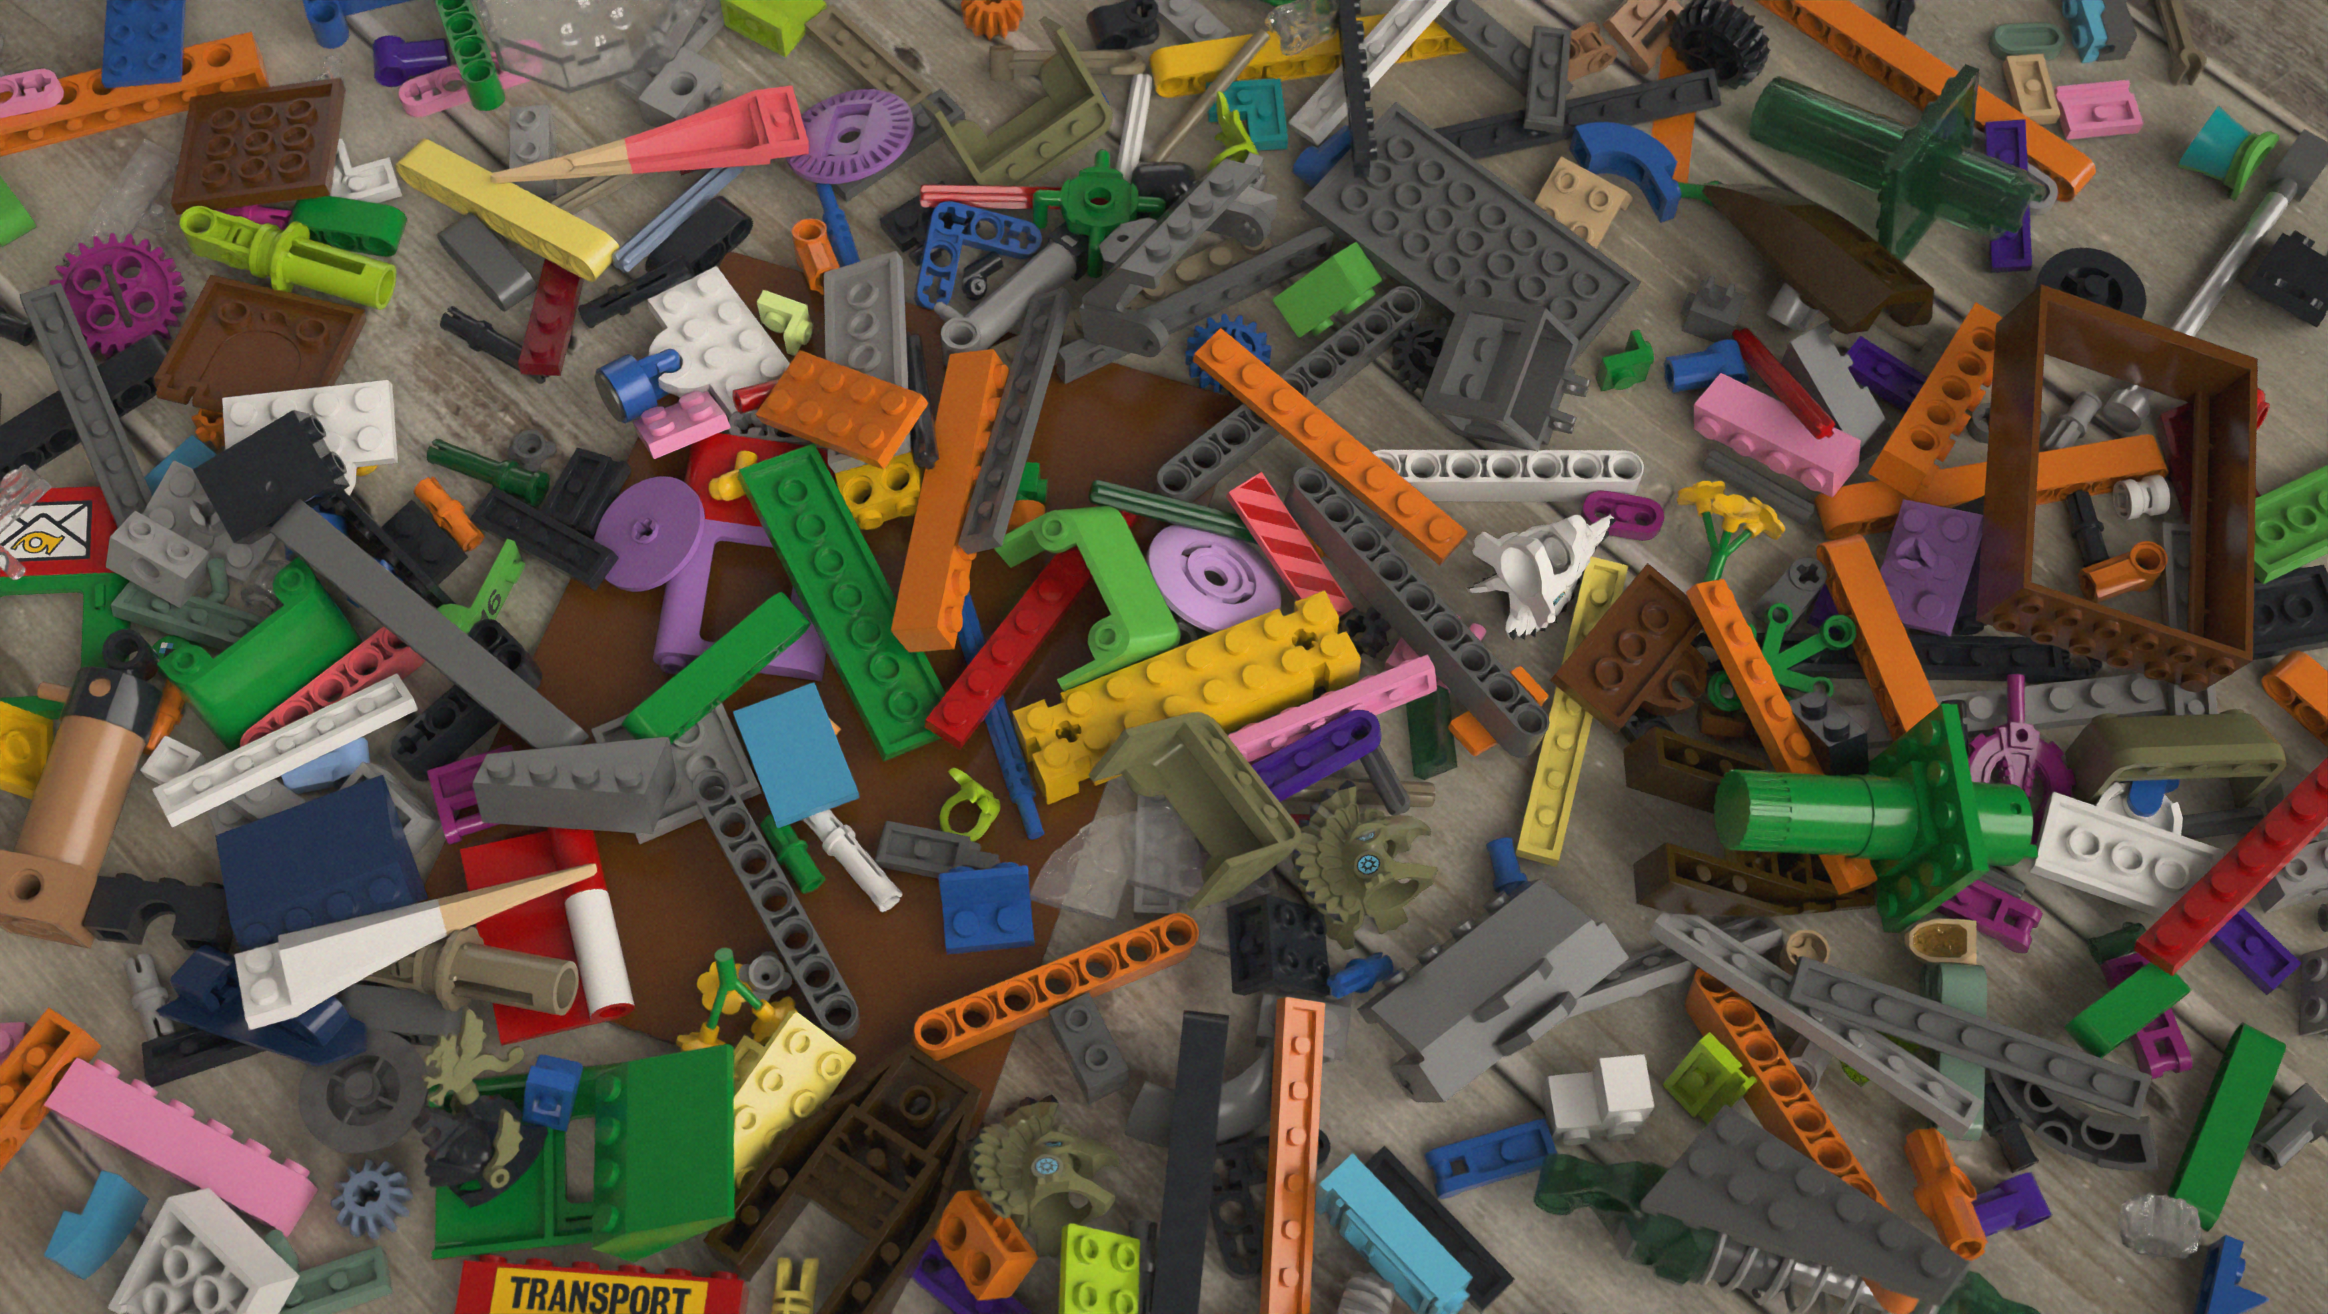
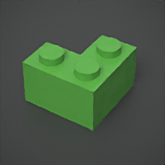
M1354 242L1330 257L1272 300L1298 338L1309 331L1316 337L1334 324L1330 318L1333 314L1341 310L1346 316L1376 295L1372 287L1383 279L1359 244Z

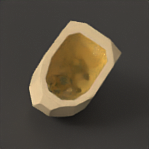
M1935 918L1915 923L1904 933L1905 947L1915 960L1924 964L1940 962L1976 965V921Z

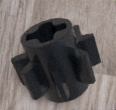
M1355 607L1352 613L1339 622L1342 625V633L1347 631L1360 657L1365 653L1375 659L1376 654L1390 644L1387 641L1386 631L1392 627L1386 620L1381 618V614L1373 607H1370L1366 614Z

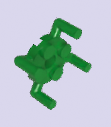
M1104 149L1098 150L1095 153L1094 167L1080 170L1079 176L1073 178L1070 182L1069 177L1064 182L1061 191L1037 190L1033 195L1032 223L1039 229H1044L1048 225V206L1060 207L1061 214L1067 222V228L1070 232L1089 235L1087 274L1091 278H1099L1103 274V260L1100 255L1099 245L1105 240L1106 236H1109L1120 224L1134 221L1138 212L1149 213L1150 219L1158 220L1166 208L1165 201L1162 198L1139 196L1137 187L1133 182L1131 186L1123 179L1121 172L1109 168L1110 154ZM1104 198L1108 203L1105 205H1095L1090 200Z

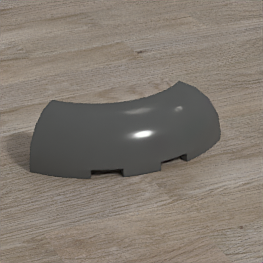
M1267 1044L1262 1054L1246 1071L1222 1084L1216 1146L1245 1137V1134L1260 1127L1265 1122H1270L1274 1047ZM1146 1080L1130 1113L1125 1128V1135L1141 1142L1169 1148L1175 1089L1159 1086Z
M1990 1070L1993 1080L2008 1107L2034 1132V1135L2049 1146L2065 1155L2069 1154L2102 1168L2126 1171L2158 1169L2157 1151L2149 1116H2140V1119H2132L2100 1112L2074 1098Z

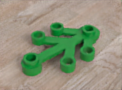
M1784 603L1772 605L1764 614L1767 629L1761 652L1770 665L1778 685L1807 694L1814 692L1813 686L1818 682L1824 685L1826 694L1831 698L1834 693V686L1830 679L1824 676L1813 678L1788 670V668L1825 648L1841 650L1852 644L1856 637L1854 622L1847 616L1834 615L1820 625L1818 634L1778 654L1785 628L1791 623L1793 613L1791 608ZM1775 609L1783 612L1785 616L1783 623L1774 621L1772 612ZM1747 622V624H1748V626L1751 628V630H1752V632H1753V635H1754V638H1755V640H1756V637H1757L1756 629H1755V627H1754L1752 624H1750V623ZM1830 627H1835L1840 631L1841 638L1839 641H1834L1830 638ZM1725 670L1715 673L1709 679L1706 689L1707 697L1715 708L1731 712L1743 706ZM1722 684H1728L1732 687V698H1725L1721 694ZM1784 695L1788 702L1794 700L1792 697Z

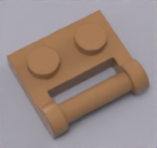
M1624 0L1602 25L1631 58L1632 67L1640 74H1647L1655 66V59L1673 41L1669 34L1672 31L1675 17L1683 8L1676 0ZM1665 15L1668 25L1646 48L1640 41Z

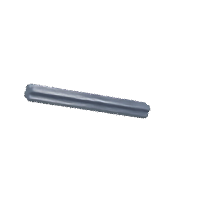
M745 167L710 168L612 254V264L614 267L619 268L622 272H629L738 176Z

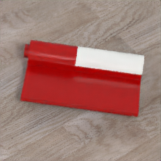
M547 827V831L460 849L468 891L595 863L597 873L594 876L531 899L475 923L480 938H483L484 945L572 961L578 968L579 982L577 994L571 1008L564 1015L492 1003L501 1046L615 1020L630 1014L634 1010V1000L594 830Z

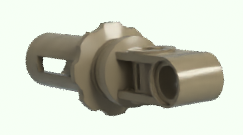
M468 926L461 930H455L450 937L446 936L361 980L389 984L396 988L415 989L419 993L426 995L437 994V998L441 1001L443 1008L449 1011H457L460 1007L467 1006L471 999H477L555 1015H564L569 1011L575 1000L579 974L576 964L572 961L484 945L483 938H480L478 934V929Z

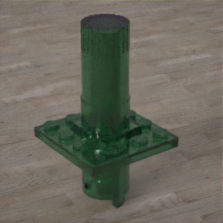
M1967 64L1963 66L1955 78L1950 77L1946 81L1938 99L1927 104L1916 126L1884 114H1876L1782 76L1773 78L1767 87L1763 89L1750 119L1749 136H1751V140L1846 178L1857 186L1877 193V201L1881 203L1880 215L1876 222V229L1879 230L1877 242L1902 262L1937 218L1989 240L1996 241L2006 230L2016 234L2022 226L2021 221L2030 202L2034 200L2040 203L2046 195V187L2028 180V172L2026 170L1972 149L1980 69Z

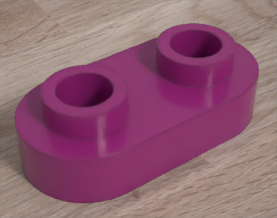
M1604 490L1595 491L1588 495L1581 510V517L1589 526L1601 519L1595 515L1596 513H1603L1606 516L1610 514L1616 520L1607 529L1610 536L1639 541H1647L1656 537L1664 522V511L1656 501L1650 498ZM1635 520H1643L1647 523V526L1638 525Z

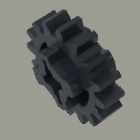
M1426 317L1424 326H1420L1417 322L1412 321L1409 332L1401 329L1398 342L1393 344L1391 367L1394 370H1398V382L1409 381L1408 391L1410 393L1420 388L1423 389L1422 395L1424 397L1450 327L1446 326L1447 320L1444 317L1441 318L1439 324H1433L1432 319Z

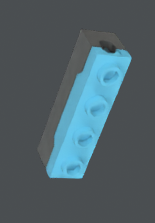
M2062 0V13L2064 18L2069 21L2072 31V44L2074 48L2078 49L2082 63L2094 62L2095 60L2096 62L2122 60L2126 58L2137 38L2126 0Z

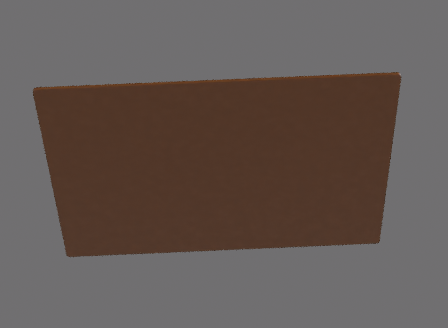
M736 252L727 253L719 266V270L788 362L791 363L795 356L787 354L783 337L784 332L772 331L761 323L757 301L763 290L807 305L810 322L813 323V332L809 342L806 345H801L799 350L826 359L824 295L810 289L804 272ZM905 302L906 332H910L911 335L918 334L922 339L935 425L947 369L941 357V330L946 322L934 310ZM1005 333L988 349L1017 336V334ZM1113 362L1064 384L1057 374V364L1054 365L1026 462L1040 463V478L1048 480L1046 504H1043L1045 513L1053 510L1094 507V504L1089 502L1088 494L1091 484L1095 480L1153 493L1158 471L1165 463L1244 403L1237 398ZM670 393L657 400V407L667 408L677 404L680 397ZM750 423L747 429L741 431L743 434H747L749 428L755 426L753 423ZM728 429L719 432L723 434H730ZM779 429L777 431V436L786 438L792 436V434ZM638 436L626 461L632 471L617 497L636 483L653 477H673L684 482L690 445L654 459ZM1225 439V440H1224L1225 442H1227V443L1230 444V445H1232V443H1233V440H1230V439ZM1195 462L1199 467L1209 468L1206 463ZM908 481L901 486L900 490L908 484ZM1218 482L1192 503L1209 507ZM1165 485L1169 490L1180 491L1175 485ZM869 494L868 496H866V497L864 498L863 502H865L866 500H868V498L870 497L871 494ZM915 515L909 517L900 516L885 521L878 528L860 530L896 600L899 594ZM1143 516L1140 517L1131 529V532L1145 560L1149 546L1156 535L1174 524ZM649 531L646 536H649L652 532ZM719 541L715 544L699 635L702 640L716 643L764 602L779 592H783L791 601L793 585L773 547L730 541ZM994 548L977 552L971 564L969 592L986 642L1057 553L1044 550L1010 568ZM604 578L597 590L593 591L581 583L570 579L532 659L542 671V681L536 691L589 735L582 745L597 743L591 729L630 714L636 707L677 675L662 671L660 666L653 660L666 583L650 590L632 592L619 589ZM1094 579L1091 580L1003 694L1013 726L1012 712L1043 699L1048 708L1060 704V693L1064 692V690L1060 687L1057 679L1095 660L1088 646L1089 631L1095 623L1111 615ZM958 635L955 649L924 651L945 693L948 692L967 668ZM826 651L822 681L757 673L722 702L749 765L751 766L752 761L733 712L814 682L829 719L841 728L836 737L860 797L830 810L843 825H848L855 832V839L874 861L886 821L942 831L939 819L942 806L950 797L962 790V786L948 771L952 768L963 771L985 789L992 792L994 798L999 799L1001 805L995 820L990 824L984 835L975 841L981 844L980 851L999 855L1000 863L1013 862L1019 866H1028L1035 946L947 954L943 906L938 878L880 867L890 881L902 892V897H899L900 900L894 907L881 912L868 894L863 891L845 870V867L834 856H829L823 850V842L803 820L791 823L790 826L799 840L807 842L808 849L806 851L820 873L824 875L825 881L814 891L802 894L785 865H778L856 1001L860 1015V1027L857 1033L849 1040L843 1042L836 1041L854 1054L856 1060L832 1093L831 1097L836 1094L840 1096L860 1082L862 1075L905 1044L909 1043L912 1045L911 1041L915 1023L924 1013L1041 966L1108 781L1095 786L1091 778L1078 782L1079 793L1047 805L1034 776L1033 761L1028 762L1022 750L1036 792L1033 800L1044 830L1043 836L1037 839H1028L1017 803L1011 802L985 719L960 750L941 738L883 762ZM501 723L488 752L511 744L515 751L533 750V748ZM753 772L761 793L744 800L743 803L776 859L778 854L760 826L765 817L772 813L757 774ZM970 800L959 802L954 805L949 813V825L955 832H969L978 823L982 810L976 801L974 803ZM478 804L460 809L456 820L480 813ZM704 818L642 844L639 843L635 833L594 830L635 1005L634 1010L630 1014L607 1021L606 1023L676 1045V1039L679 1035H689L692 1032L700 1033L702 1024L708 1022L711 1011H708L702 1005L703 994L697 988V980L701 974L709 972L711 964L715 962V952L721 948H729L733 952L734 963L751 965L764 952H774L778 955L779 961L784 967V972L789 973ZM731 823L724 829L723 834L727 837H737L743 833L746 826L741 823ZM499 824L462 836V841L451 845L446 840L424 885L428 899L417 903L469 892L460 849L547 831V827ZM761 859L750 860L746 863L743 871L748 874H758L764 870L766 862ZM782 896L770 897L766 901L764 908L770 912L780 911L785 907L787 899ZM803 933L791 934L785 941V946L794 950L800 949L806 945L808 937ZM816 970L808 975L806 983L811 987L819 988L828 982L830 975L823 970ZM763 974L761 976L762 980L764 981L770 979L768 974ZM793 978L788 990H779L770 995L769 1004L774 1001L779 1002L785 997H791L795 1001L794 1007L798 1010V1013L821 1030ZM1011 995L1004 999L1005 1004L1011 1010L1021 1011L1026 1008V1002L1020 996ZM748 1002L741 1003L740 1010L734 1015H726L721 1012L717 1022V1026L720 1028L717 1039L733 1046L734 1049L744 1035L754 1040L751 1027L758 1017L752 1013L753 1007ZM837 1008L829 1013L827 1021L833 1026H841L849 1021L851 1013L844 1008ZM972 1011L963 1015V1020L970 1027L979 1028L986 1024L985 1018L978 1012ZM929 1028L921 1033V1037L928 1044L936 1045L945 1040L944 1035L938 1029ZM1018 1029L937 1061L982 1091L967 1138L968 1142L974 1141L982 1120H985Z

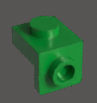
M1639 329L1630 331L1624 353L1602 358L1596 376L1601 392L1614 388L1616 390H1624L1635 383L1646 380L1650 366L1654 362V353L1649 341H1644Z

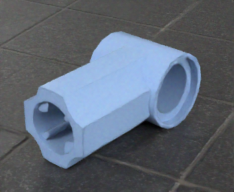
M360 737L281 775L284 786L295 794L331 787L339 790L362 762L370 763L368 740Z

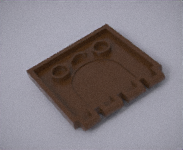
M210 275L154 376L157 388L156 397L187 405L193 397V407L223 413L222 398L334 386L366 322L365 310Z

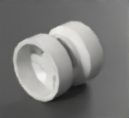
M2157 474L2143 477L2140 482H2136L2133 479L2116 482L2113 488V503L2116 513L2124 521L2139 518L2142 513H2147L2150 516L2166 513L2170 506V493L2165 479Z

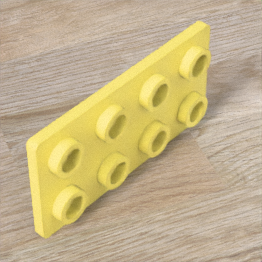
M794 1010L787 1014L765 1047L744 1035L734 1049L735 1198L788 1128L795 1123L800 1125L823 1108L822 1104L830 1098L856 1060L854 1054Z

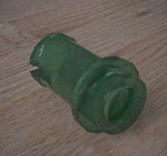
M2125 922L2121 929L2088 939L2090 954L2098 965L2103 964L2107 960L2119 958L2130 953L2135 954L2136 940L2147 930L2141 923Z

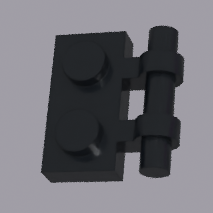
M919 195L880 218L882 230L902 253L914 246L917 247V249L909 253V257L915 266L920 265L929 219L935 209L922 207ZM946 212L943 218H938L944 221V228L951 229L953 224L964 225L965 228L962 233L966 235L968 225L972 218L967 217L964 224L954 222L952 214ZM980 222L976 224L975 230L981 228ZM933 249L930 252L931 261L933 262L941 257L942 251L945 249Z

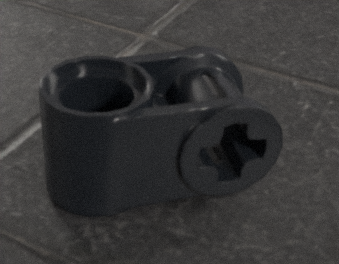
M1126 0L1111 5L1099 6L1093 9L1086 17V23L1097 50H1129L1150 45L1158 39L1160 34L1159 24L1156 21L1159 9L1155 0ZM1139 6H1140L1141 15L1137 13V8H1138ZM1144 26H1145L1146 28H1148V34H1147V35H1145V28H1144Z

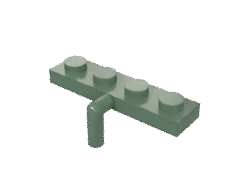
M212 558L207 563L212 591L206 599L192 595L180 609L130 581L111 604L114 617L223 651L266 619L223 605L230 595L225 561L221 558Z
M272 1230L265 1236V1243L300 1276L278 1314H333L393 1293L387 1255L381 1245L300 1272L298 1256L282 1231Z

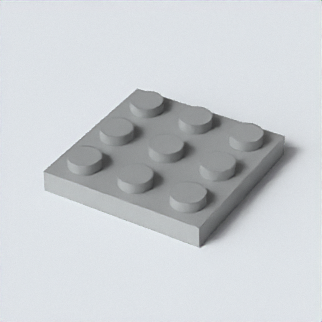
M722 703L671 745L677 777L653 834H635L639 843L642 844L703 818L692 792V782L696 775L705 769L716 768L724 771L729 776L742 801L761 793L758 782ZM629 714L591 729L596 742L607 743L634 740L622 727V722ZM717 786L711 787L705 791L703 798L711 801L717 800L724 794L725 789Z

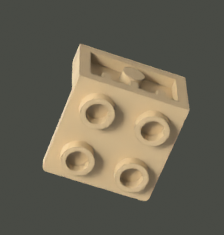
M1561 156L1534 204L1597 249L1619 209L1626 211L1633 197L1627 191Z

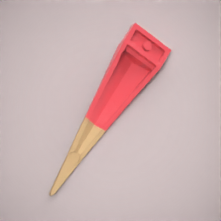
M793 86L760 89L694 115L624 139L565 156L495 172L491 175V182L509 183L771 164V159L809 154V142Z

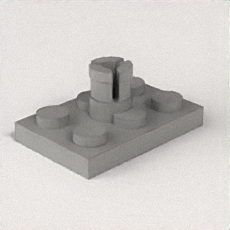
M174 460L142 514L209 551L208 561L212 558L223 559L225 561L227 578L249 588H252L278 541L270 533L251 545L233 543L193 469Z

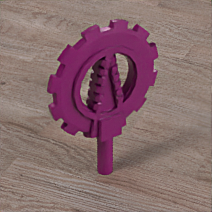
M2021 674L2007 675V723L1993 727V735L1987 738L1982 733L1977 735L1968 744L1972 751L1967 758L1973 782H1989L1991 772L1996 765L2000 771L1998 772V777L2001 779L2000 783L2019 786L2025 792L2028 799L2032 794L2030 789L2033 788L2034 771H2037L2042 780L2044 792L2040 806L2032 814L2033 831L2030 844L2036 845L2048 798L2053 792L2071 797V786H2075L2076 781L2072 768L2066 769L2061 759L2065 754L2054 741L2049 742V744L2039 738L2040 731L2034 729V724L2025 723V677Z

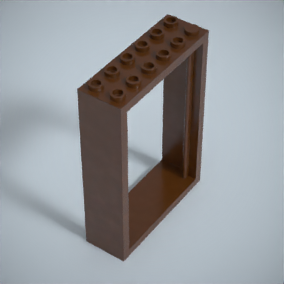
M2042 284L1997 322L1976 621L1991 625L1994 629L2001 632H2013L2029 637L2038 644H2051L2069 650L2071 654L2076 656H2088L2104 661L2107 665L2114 668H2126L2144 674L2148 679L2167 681L2179 685L2182 689L2190 692L2204 691L2253 661L2258 359ZM2044 354L2194 405L2187 632L2031 582Z

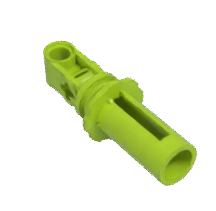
M205 206L191 207L184 211L180 217L179 224L190 250L195 255L225 263L236 269L249 270L253 276L259 278L270 277L274 290L291 293L296 284L378 310H383L393 295L396 284V268L393 264L310 240L308 227L300 222H292L283 231L280 230L279 226L271 223L261 225L247 218L231 216Z

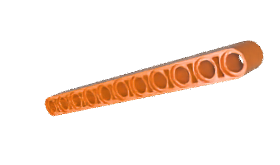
M1754 0L1928 116L1938 111H1949L1983 133L1985 122L2025 119L2027 162L2054 180L2058 188L2056 200L2061 202L2072 201L2095 175V165L2084 153L1851 1Z

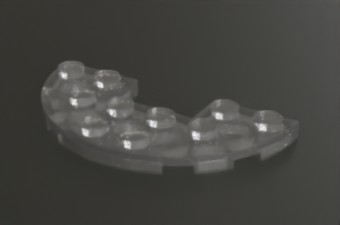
M1139 807L1137 811L1113 817L1109 814L1079 829V833L1070 839L1061 849L1057 848L1035 880L1030 892V900L1114 924L1126 885L1189 902L1204 885L1200 874L1201 867L1212 857L1172 807ZM1271 869L1234 897L1206 906L1209 908V912L1199 941V949L1230 957L1226 908L1264 894L1282 898L1280 886Z

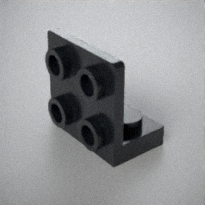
M1264 894L1226 908L1232 993L1246 996L1279 985L1321 998L1330 995V987L1327 986L1330 967L1327 956V927L1324 914L1316 909L1270 894Z

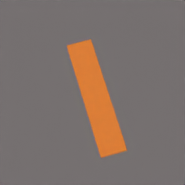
M1672 42L1661 53L1658 80L1694 73L1692 70H1686L1687 65L1684 61L1676 59L1678 52L1670 47ZM1696 112L1653 121L1651 136L1660 141L1677 160L1672 178L1677 182L1688 183Z

